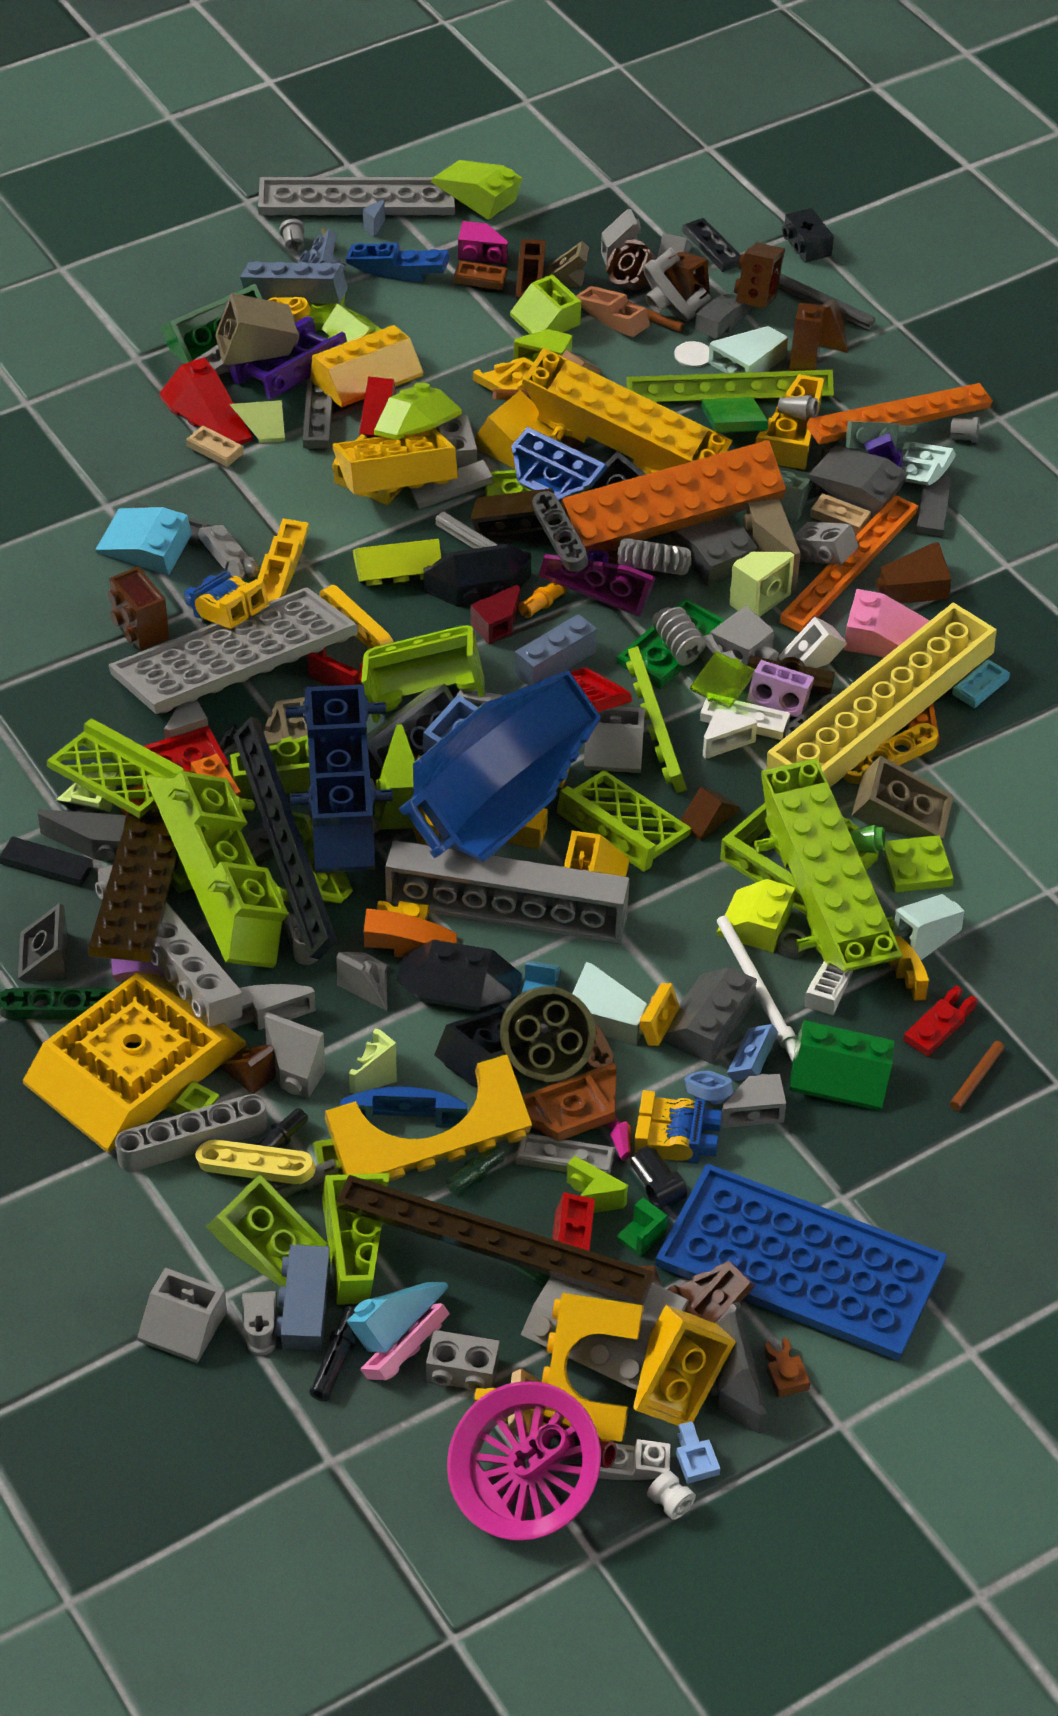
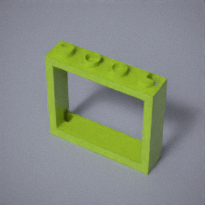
M764 803L722 839L720 860L756 883L769 879L795 887L793 907L807 916V908L792 873L761 853H757L755 849L749 846L752 841L768 828L765 821L767 812ZM852 823V831L861 829L860 827ZM858 851L866 871L878 861L879 852L874 854Z

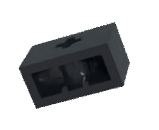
M812 208L785 215V222L782 227L783 236L790 242L796 254H799L805 263L832 256L834 235Z

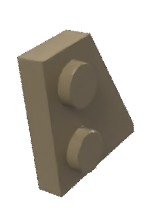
M304 697L276 701L272 709V716L268 718L265 725L264 734L269 747L279 744L281 739L291 736L292 739L307 735V724L304 721V717L286 719V706H303Z

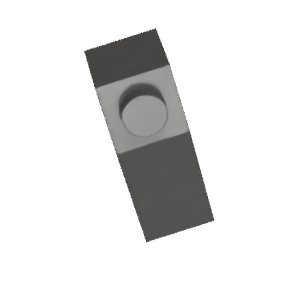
M38 810L41 834L92 859L106 861L115 859L127 819L126 815Z

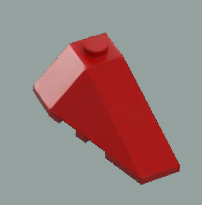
M205 357L180 365L160 391L159 396L168 409L177 416L181 414L186 417L188 423L192 426L198 425L201 427L203 425L240 445L252 441V435L244 421L229 405L234 403Z

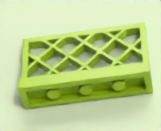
M92 718L84 723V732L47 760L48 768L138 818H141L157 805L151 790L147 787L146 779L149 776L174 779L180 771H184V768ZM83 745L90 750L78 751V748ZM107 758L114 763L101 764V759ZM80 759H96L97 764L81 765ZM63 760H75L76 765H64L60 762ZM124 771H130L137 776H125ZM98 772L99 778H87L82 773ZM103 772H119L120 777H104ZM142 784L143 790H127L126 785ZM122 785L123 791H111L106 786ZM145 798V802L138 806L129 801V799Z
M605 770L574 789L567 786L560 790L557 814L584 832L604 836L629 858L631 864L643 872L652 867L653 859L691 834V827ZM604 782L613 789L598 788L597 785ZM584 796H594V801H590ZM599 797L614 798V802L599 801ZM619 798L630 799L634 803H619ZM605 810L615 811L616 816L609 814ZM620 811L636 812V817L621 816ZM641 813H651L656 818L641 817ZM627 825L637 826L638 830H633ZM643 826L658 827V832L643 831ZM663 827L673 828L678 832H663ZM649 840H659L660 844L656 846Z

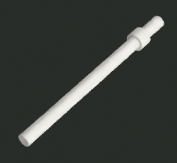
M725 915L719 917L717 924L745 974L757 979L755 994L771 1023L779 1032L776 1039L781 1047H785L793 1062L797 1037L792 1027L786 1025L730 920Z

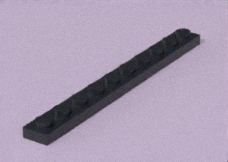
M250 717L233 736L309 957L319 960L337 942L260 720Z

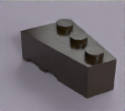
M553 488L476 498L471 516L475 531L491 541L513 543V540L527 541L529 546L537 547L538 543L551 544L535 515L532 500L536 494L543 491L554 493ZM544 504L546 511L550 510V506ZM555 519L548 524L555 526L560 524L562 520ZM566 537L561 538L558 542L565 543Z

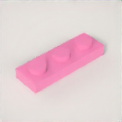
M433 1304L386 1353L376 1352L361 1368L365 1377L373 1380H388L394 1377L399 1372V1366L407 1358L412 1357L420 1350V1344L428 1336L433 1335L434 1330H439L442 1327L441 1323L450 1314L444 1304Z

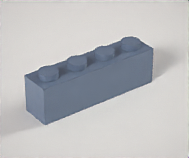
M254 261L248 262L240 276L243 289L256 284L264 300H269L273 297H303L308 303L340 304L348 289L342 265L337 263H270Z

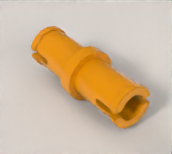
M554 582L545 587H539L533 592L531 597L519 603V612L522 616L525 615V618H530L539 610L550 607L555 599L567 593L568 588Z

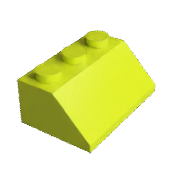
M439 539L356 548L353 550V557L359 582L366 581V586L383 584L382 579L393 578V583L410 581L409 576L420 575V580H423V568L429 565L432 566L441 559Z

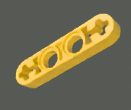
M332 584L319 592V596L356 623L358 634L354 636L368 649L394 642L387 631L336 585Z
M921 723L885 740L869 756L867 755L865 760L859 761L858 765L853 769L854 771L848 770L843 777L844 780L851 784H860L862 773L873 763L871 760L873 757L882 756L900 766L933 750L937 745L938 730L931 724ZM920 734H930V738L925 736L919 738ZM898 745H904L908 747L909 750L906 752L897 751L894 747Z

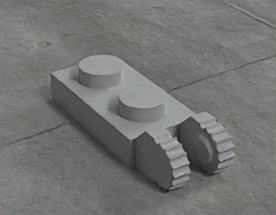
M223 525L199 529L198 538L224 570L231 573V576H238L241 579L245 576L244 573L249 577L258 576L259 567L257 562H255L253 557H249Z

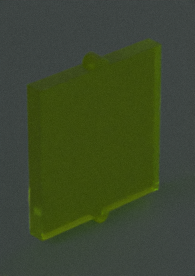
M716 651L690 686V690L707 698L708 702L714 701L730 709L752 679L755 669L739 662L738 658L732 659Z

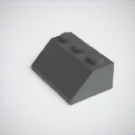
M731 967L701 974L679 1004L680 1008L662 1042L712 1064L754 1004L757 979Z

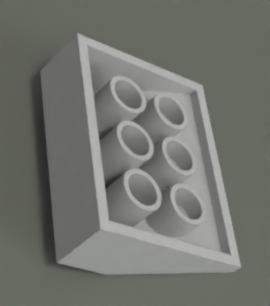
M550 1277L534 1303L520 1335L547 1347L549 1333H556L558 1320L552 1319L555 1298L561 1299L562 1293L627 1303L631 1302ZM652 1283L643 1304L644 1311L639 1339L592 1334L577 1342L568 1358L637 1390L650 1333L665 1305L685 1311L689 1300Z

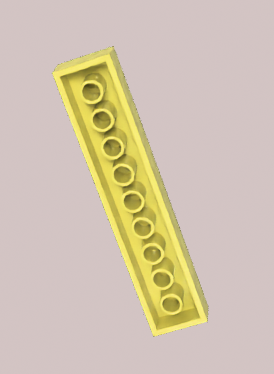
M954 602L951 603L767 752V769L817 758L831 788L846 775L848 770L854 769L859 761L865 760L866 756L873 753L881 743L894 736L994 653L997 629Z

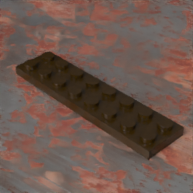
M152 808L141 818L128 812L90 940L89 956L151 962L179 859L178 852L158 808Z

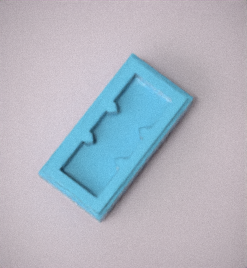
M987 659L953 687L952 695L971 707L976 708L1009 680L1010 672Z

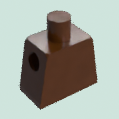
M678 252L680 261L667 269L664 275L684 300L691 297L701 287L707 292L700 299L707 294L710 295L708 259Z

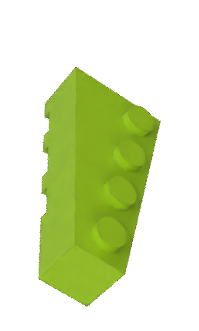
M390 1173L325 1176L322 1204L328 1247H330L336 1305L359 1304L366 1299H370L382 1222L337 1208L336 1200L349 1175L388 1187Z

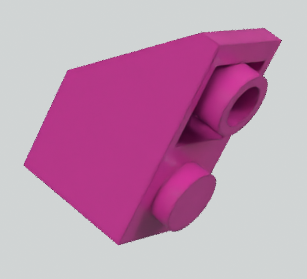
M462 221L458 237V259L507 264L508 241L487 223Z

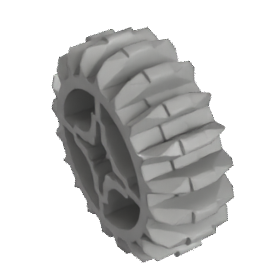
M627 538L621 540L617 553L620 565L679 575L688 573L692 559L690 558L691 551L685 547Z

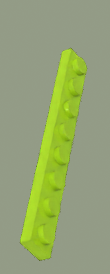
M833 370L626 377L627 389L654 402L702 401V399L753 397L754 399L785 398L786 392L799 374L823 378L822 397L834 396Z

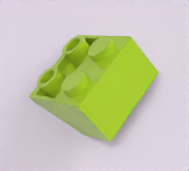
M552 274L531 283L510 311V316L529 334L547 329L563 333L581 324V300Z

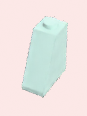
M766 326L712 341L709 345L708 364L724 373L767 372L786 357L788 337Z
M943 894L915 902L896 910L893 934L894 936L900 935L914 949L920 960H922L962 930L965 911L956 902L951 901Z
M586 962L573 994L587 1006L593 1017L594 1024L602 1030L605 1037L637 1045L640 1035H644L640 1030L639 1021L647 1009V1003L595 965Z

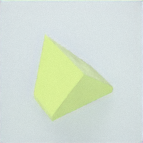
M282 400L229 404L255 434L259 443L285 441Z
M98 772L83 774L87 778H99ZM103 772L104 777H119V772ZM77 783L70 786L56 799L57 801L110 812L112 807L111 802ZM106 786L111 791L116 790V786Z
M375 1028L373 1031V1043L367 1041L362 1058H357V1062L364 1065L359 1070L351 1069L349 1072L350 1093L356 1094L397 1082L396 1042L383 1031Z

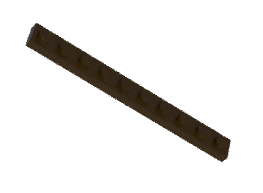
M352 1175L348 1176L336 1200L337 1208L634 1304H644L655 1279L654 1271Z

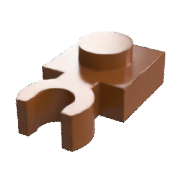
M782 1338L781 1351L774 1350L771 1343L766 1342L765 1356L770 1361L767 1364V1372L777 1397L809 1390L810 1380L800 1356L790 1357L791 1344L789 1340Z

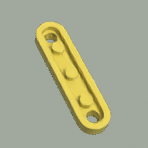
M213 1139L202 1143L195 1154L200 1168L206 1172L254 1179L261 1174L265 1180L282 1183H305L314 1176L316 1171L315 1164L309 1153L283 1148Z

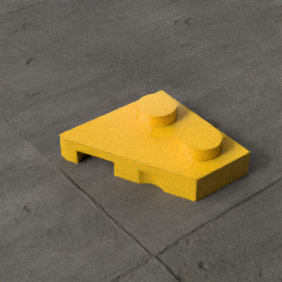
M522 357L509 363L496 364L493 371L482 373L478 369L473 372V381L491 391L494 389H525L522 381L534 362Z

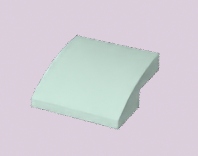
M913 442L915 443L914 449H903L902 451L903 462L901 468L909 473L905 482L931 485L949 468L956 457V453L953 448Z

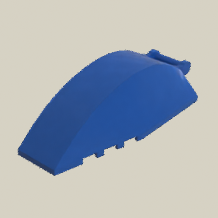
M569 670L533 685L526 686L518 691L508 693L495 700H490L479 706L413 763L414 795L399 810L403 815H408L431 848L429 852L433 858L438 857L448 848L452 847L484 862L555 798L557 787L568 776V768L579 757V749L582 744L588 741L601 716ZM418 805L421 806L425 814L428 816L430 821L438 830V832L443 838L442 841L439 840V838L434 833L432 828L429 826L427 821L424 819L420 811L417 809Z

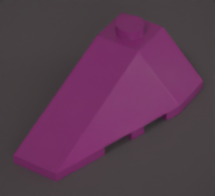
M545 554L538 575L541 578L639 617L649 599L656 579L655 576L629 566L589 560L588 565L583 570L571 572L564 567L559 556Z

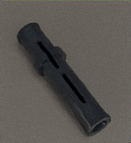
M349 1306L344 1309L337 1329L333 1330L329 1337L330 1346L309 1390L310 1395L319 1401H328L330 1399V1394L341 1372L349 1350L354 1349L356 1344L355 1333L346 1322L355 1313V1307Z

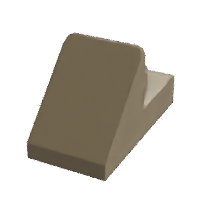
M581 241L547 265L544 278L553 274L564 286L581 287L585 275L581 268L587 263L589 246Z

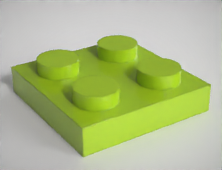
M940 835L886 841V849L882 852L895 893L953 886L954 878Z

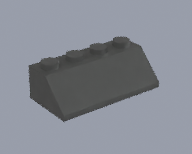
M446 684L426 689L367 734L370 778L375 781L380 779L397 724L403 725L415 761L418 755L422 756L424 754L423 732L454 699Z

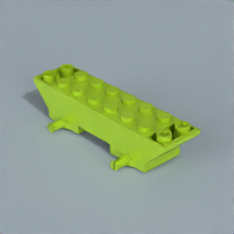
M814 758L762 770L761 778L767 812L765 821L770 831V838L755 840L754 846L757 853L774 849L781 857L785 869L790 868L807 908L806 919L811 928V936L795 940L798 952L816 948L827 965H834L844 972L901 959L902 953L891 930L894 928L893 917L889 916L886 918L849 833L853 829L852 822H850V819H843L818 759Z
M180 771L174 779L149 776L146 779L225 963L274 968L277 963L282 921L288 916V911L283 901H291L287 890L278 887L268 868L257 867L241 832L247 824L242 811L252 812L255 808L254 800L238 797L232 790L227 778Z

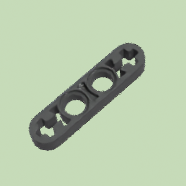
M549 491L536 494L532 500L535 515L564 567L571 572L583 570L588 565L586 549L556 495ZM544 504L550 506V510L546 511ZM555 519L562 520L560 524L555 526L548 524ZM563 537L572 538L568 543L558 542ZM574 551L577 559L571 557L570 553Z

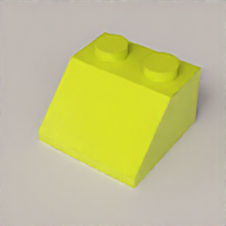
M765 879L736 890L725 916L730 920L742 944L774 953L778 937L784 931L793 910L795 887ZM719 927L717 936L725 938Z

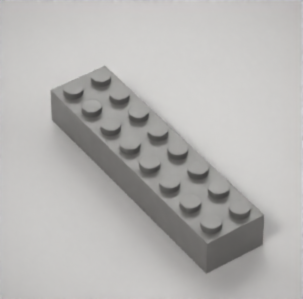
M393 840L385 866L386 902H389L394 907H398L399 901L429 905V913L621 944L628 912L629 877L499 856H491L484 862H481L453 849H447L438 857L433 858L429 852L431 848L427 845Z

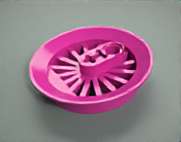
M522 1381L510 1383L482 1396L468 1409L458 1423L448 1451V1481L460 1510L481 1530L506 1540L526 1541L538 1539L560 1530L583 1510L594 1492L601 1466V1447L593 1420L582 1404L569 1393L556 1386L542 1382ZM534 1409L529 1436L524 1410ZM545 1410L555 1412L549 1423L542 1426ZM512 1414H515L520 1443L504 1421L505 1418ZM564 1418L572 1425L566 1430L560 1426ZM496 1425L499 1426L513 1449L489 1435ZM556 1435H561L560 1445L555 1449H550L549 1443L551 1439ZM578 1435L581 1445L575 1447L573 1438ZM484 1441L506 1453L508 1457L480 1453ZM582 1455V1467L559 1464L561 1461ZM527 1458H530V1459H529L530 1466H529V1468L526 1469L527 1464H526L525 1460H526ZM480 1462L507 1466L485 1471ZM548 1471L579 1475L580 1477L576 1487L573 1488ZM504 1477L496 1484H494L492 1481L494 1479ZM544 1478L571 1494L562 1505ZM539 1487L555 1509V1511L546 1516L544 1515ZM508 1488L505 1495L502 1496L501 1493ZM530 1494L535 1519L525 1521ZM518 1495L516 1511L514 1514L510 1506L512 1505V1503Z

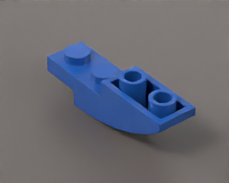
M358 243L351 245L345 260L347 264L379 277L409 282H423L426 274L444 273L450 260L448 250L437 249L401 251L399 243Z

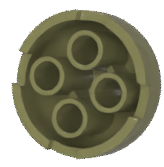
M553 986L535 987L517 996L507 1007L500 1026L501 1045L508 1055L510 1063L522 1074L545 1082L559 1081L578 1072L588 1061L594 1039H596L594 1020L587 1006L569 991ZM541 1024H546L548 1027L544 1035H539ZM529 1041L525 1054L515 1057L511 1047Z

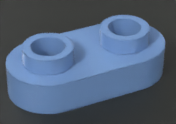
M713 1071L695 1072L689 1074L684 1079L687 1093L710 1101L711 1104L724 1103L734 1093L731 1079Z

